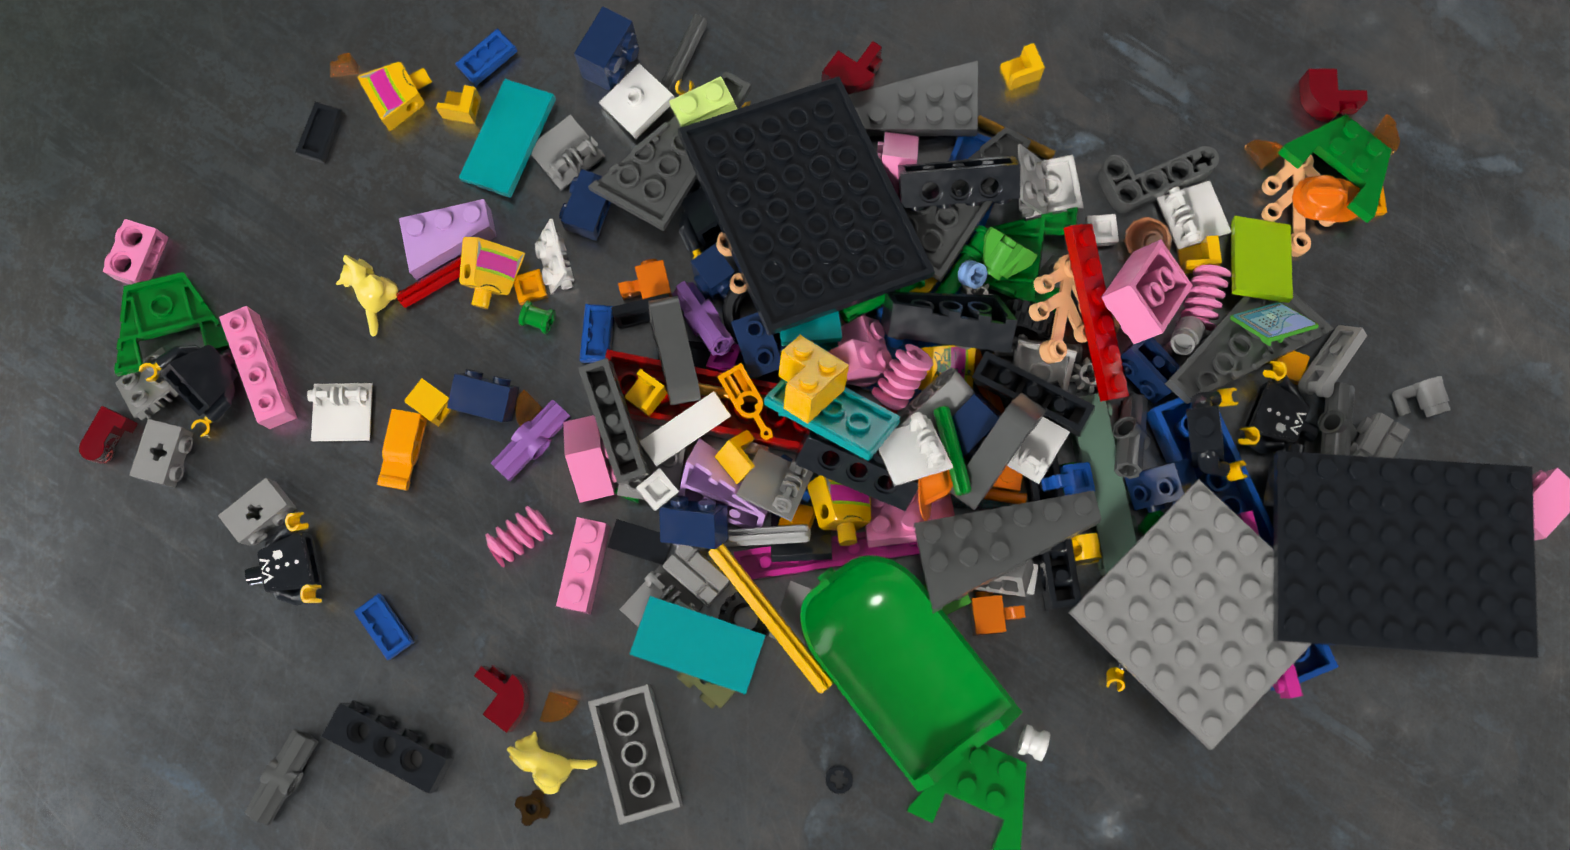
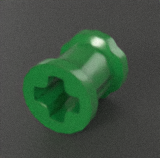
M526 301L520 311L518 324L521 326L527 324L541 329V332L544 334H548L553 326L556 311L554 309L544 310L534 306L533 302Z

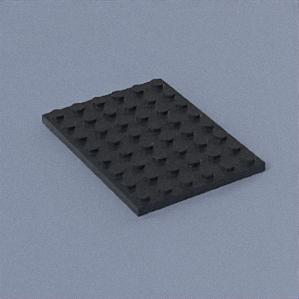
M839 76L678 128L680 140L768 336L934 276L935 271Z
M1288 451L1275 452L1274 642L1538 658L1532 467Z

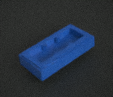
M497 28L455 64L476 87L518 51L510 40Z
M585 304L580 350L581 363H593L605 359L607 349L611 350L614 327L613 306Z
M378 593L354 611L387 660H391L414 643V640L382 594Z

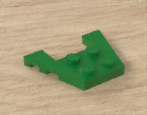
M1347 114L1285 144L1278 152L1280 156L1297 169L1314 152L1360 188V191L1348 204L1347 208L1366 223L1376 215L1392 149Z
M1078 207L1068 208L1066 212L1054 215L1052 212L1043 214L1041 218L1024 221L1022 219L993 226V228L1001 233L1003 232L1038 256L1031 266L1008 279L1002 276L1000 280H997L987 273L983 286L989 284V289L1015 299H1020L1022 302L1024 300L1029 301L1031 304L1043 302L1057 294L1060 289L1058 287H1054L1051 292L1039 294L1034 288V281L1040 275L1044 237L1046 234L1065 236L1063 228L1077 225Z
M184 272L123 287L120 313L121 329L120 337L117 339V363L114 366L115 374L118 377L139 372L140 366L144 364L139 347L140 341L200 327L204 346L211 345L217 352L230 348L223 327Z
M986 744L978 748L973 746L962 755L964 758L946 773L936 784L924 789L906 810L933 823L943 797L947 793L1003 819L991 850H1021L1027 763Z

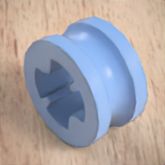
M966 260L959 267L958 280L962 285L977 289L986 281L987 269L984 264L973 260Z

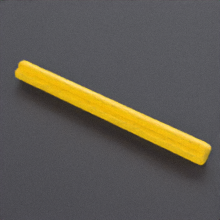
M722 544L716 549H710L709 555L815 689L819 693H823L831 687L833 681L727 547Z

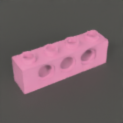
M248 306L220 316L222 327L257 423L272 429L296 419L295 410L260 315Z

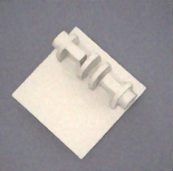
M1210 180L1182 190L1179 187L1172 188L1168 191L1169 194L1157 198L1177 250L1201 243L1206 236L1218 235L1219 237L1231 233Z
M549 219L535 243V252L538 259L541 258L543 282L545 285H548L550 294H554L558 286H561L563 290L572 288L574 277L571 267H568L570 266V261L565 260L568 258V254L566 253L564 239L559 235V232H556L553 219Z
M314 384L313 390H308L307 393L308 401H313L311 441H370L373 384Z
M921 412L911 415L910 425L894 429L878 449L895 486L953 468L931 420Z
M1043 417L1024 440L1007 466L1039 484L1070 432Z

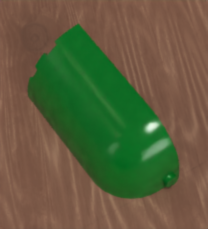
M868 555L857 557L844 564L837 571L833 567L826 570L817 578L820 584L805 597L801 607L800 618L803 635L810 651L918 793L936 784L946 773L964 759L962 755L973 746L980 747L994 736L1006 730L1023 713L944 611L941 609L932 613L928 591L908 569L899 563L880 556Z

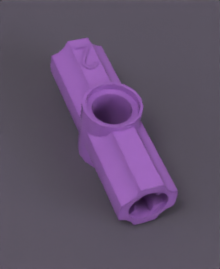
M683 281L678 284L672 296H678L681 311H683V315L696 337L700 336L713 356H722L728 353L734 341L731 334L722 324V320L709 299L705 300L693 282Z
M552 399L532 421L525 422L515 431L511 438L512 441L491 464L507 480L511 481L531 459H537L546 451L551 443V439L563 427V422L569 421L571 416Z

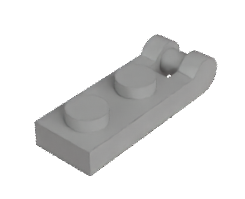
M1338 325L1298 383L1299 392L1308 395L1316 393L1320 397H1330L1334 392L1335 382L1367 337L1364 329L1361 327Z

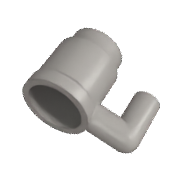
M1185 316L1179 319L1171 335V340L1163 347L1165 351L1172 357L1174 352L1180 355H1188L1196 350L1205 335L1203 322L1194 316Z
M1442 376L1397 389L1392 393L1399 417L1411 413L1407 399L1415 396L1420 409L1424 410L1426 418L1451 410L1448 404L1450 400L1443 384Z

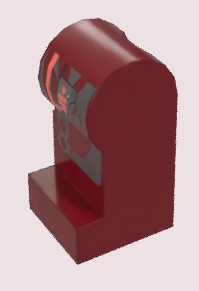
M101 406L80 442V455L84 459L98 464L110 462L115 455V446L124 432L133 433L138 423L114 410Z

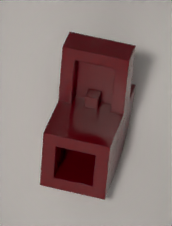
M872 41L857 62L838 50L823 69L821 82L839 76L848 95L872 89L874 87L875 73L883 61L881 59L882 46Z
M1308 69L1299 80L1300 100L1303 108L1311 117L1322 122H1331L1338 113L1341 115L1355 114L1368 101L1367 90H1338L1337 69Z
M494 665L491 668L481 666L474 674V677L497 693L482 715L506 733L513 732L529 707L530 694L528 686L518 674H512L509 680L506 681L507 674Z

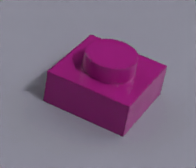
M733 344L730 351L722 356L710 354L706 364L707 369L725 373L740 364L743 356L739 344Z

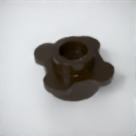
M539 789L534 790L529 796H520L515 801V807L520 810L522 815L521 822L525 826H531L535 820L539 818L546 819L550 815V808L547 807L544 793ZM531 805H535L534 811L530 810Z

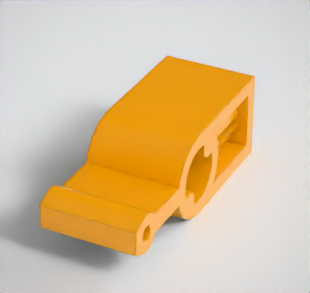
M742 363L719 375L718 379L737 412L744 418H754L761 430L760 436L766 441L772 438V430L765 426L759 416L763 408L762 398ZM732 375H734L741 389L743 390L742 393L740 392L733 378L731 377ZM751 396L757 400L755 412L746 413L741 409V406L744 405L743 399L745 397Z
M397 409L391 410L382 450L383 463L377 485L405 491L409 490L413 466L419 457L427 418L420 413Z

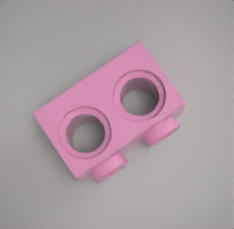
M124 219L122 226L116 232L112 250L105 258V267L102 272L115 280L128 284L151 280L169 237L156 228ZM142 236V240L135 245L136 240ZM131 262L130 268L124 271L126 265Z

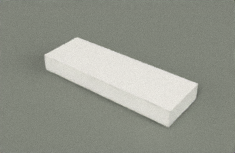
M713 391L648 435L640 443L654 464L658 466L732 415L717 393Z

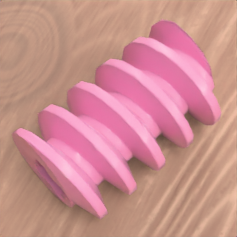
M1200 265L1194 268V277L1190 281L1193 286L1187 294L1188 299L1184 302L1185 309L1181 313V318L1185 316L1197 317L1203 322L1205 330L1213 331L1216 325L1209 322V320H1218L1220 315L1212 310L1222 309L1223 305L1215 299L1225 298L1226 295L1224 291L1218 288L1228 287L1229 283L1222 279V277H1231V272L1224 267L1216 265Z
M912 344L905 345L907 351L901 349L896 351L895 355L899 360L891 359L889 364L892 369L886 368L883 374L886 378H879L877 381L880 388L874 387L871 391L877 400L893 410L899 411L907 406L909 399L915 393V389H918L921 380L927 375V370H930L933 366L931 357L922 349Z
M526 506L527 517L517 512L515 514L516 524L508 519L505 521L506 531L498 526L495 527L496 538L488 533L485 534L489 550L503 568L505 566L503 558L509 562L514 561L513 551L519 555L524 554L523 544L531 549L534 547L533 537L540 542L544 541L543 530L550 535L553 534L551 527L538 510H533Z

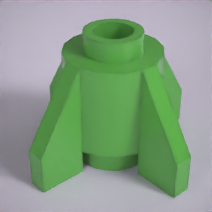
M991 226L984 235L983 264L987 266V273L997 280H1000L1002 276L1008 279L1033 264L1038 256Z

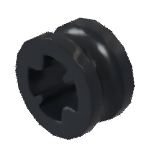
M836 765L831 767L826 773V785L833 793L843 794L852 787L853 776L845 766ZM835 771H842L843 776L848 777L847 784L842 783L843 788H836L835 783L830 782L831 775L836 776Z

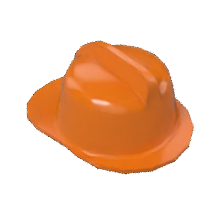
M1319 175L1307 177L1294 188L1292 195L1293 206L1300 215L1308 219L1348 222L1357 216L1347 206L1359 190L1350 181L1335 178L1334 176Z
M949 470L918 479V501L920 513L924 521H928L930 518L932 502L947 496L953 488Z

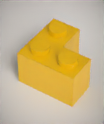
M799 335L781 351L778 376L787 381L783 408L808 424L845 390L849 365Z

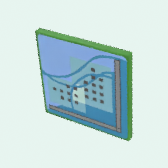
M1281 302L1230 315V320L1260 337L1261 341L1268 346H1271L1272 341L1276 340L1282 343L1286 337L1318 328V323Z

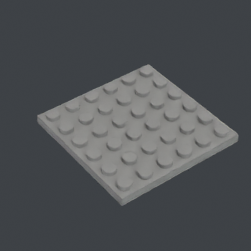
M1197 480L1069 612L1081 626L1209 750H1213L1311 645L1305 643L1274 642V550L1200 480Z

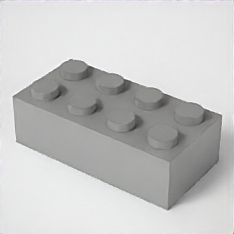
M647 684L589 701L588 704L619 824L681 807L683 801L652 685Z

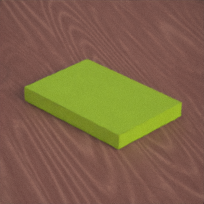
M1241 216L1233 217L1231 220L1232 294L1289 303L1293 299L1291 225Z

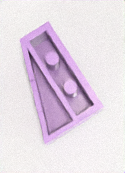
M484 199L399 218L409 273L417 281L460 256L462 253L463 237H479L488 241L497 237L491 209Z
M699 438L686 461L678 496H685L689 498V501L696 502L706 499L714 500L716 504L727 505V519L729 523L742 528L763 527L770 511L736 496L742 482L735 483L714 457L719 451Z

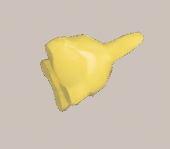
M344 255L343 261L346 264L343 265L340 279L336 284L353 287L358 301L366 309L370 334L372 337L376 336L379 327L377 312L385 308L391 300L397 298V284L388 278L375 275L373 267L360 258L355 260L348 255Z
M535 731L530 736L517 740L515 747L509 746L506 749L510 754L509 758L521 770L533 773V781L545 794L559 792L561 784L568 779L573 769H590L595 767L598 762L594 759H567L561 755L544 751L538 745V737Z

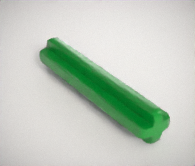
M948 406L938 407L934 409V417L941 442L953 465L949 472L954 491L957 496L970 493L972 488L950 408Z

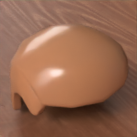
M1143 217L1133 221L1127 228L1124 242L1130 254L1160 239L1167 249L1170 250L1172 236L1168 227L1163 222L1151 217Z

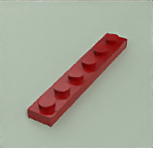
M1079 224L1065 227L1063 230L1100 402L1128 397L1127 381L1112 313L1106 308L1101 298L1106 291L1093 225Z

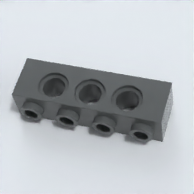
M608 358L579 367L578 369L617 484L625 485L650 476L651 474L613 363Z

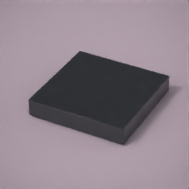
M772 512L771 526H778L781 517ZM816 515L811 526L810 541L771 544L772 562L832 559L831 530H822L818 525Z

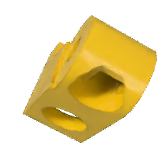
M1097 533L1082 534L1071 538L1076 566L1098 563L1099 559L1102 558Z

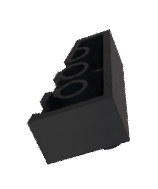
M897 291L885 294L881 325L888 337L894 339H910L1007 353L1011 352L1018 321L999 295Z

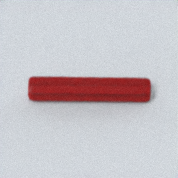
M461 256L398 292L396 296L400 304L407 308L459 278Z

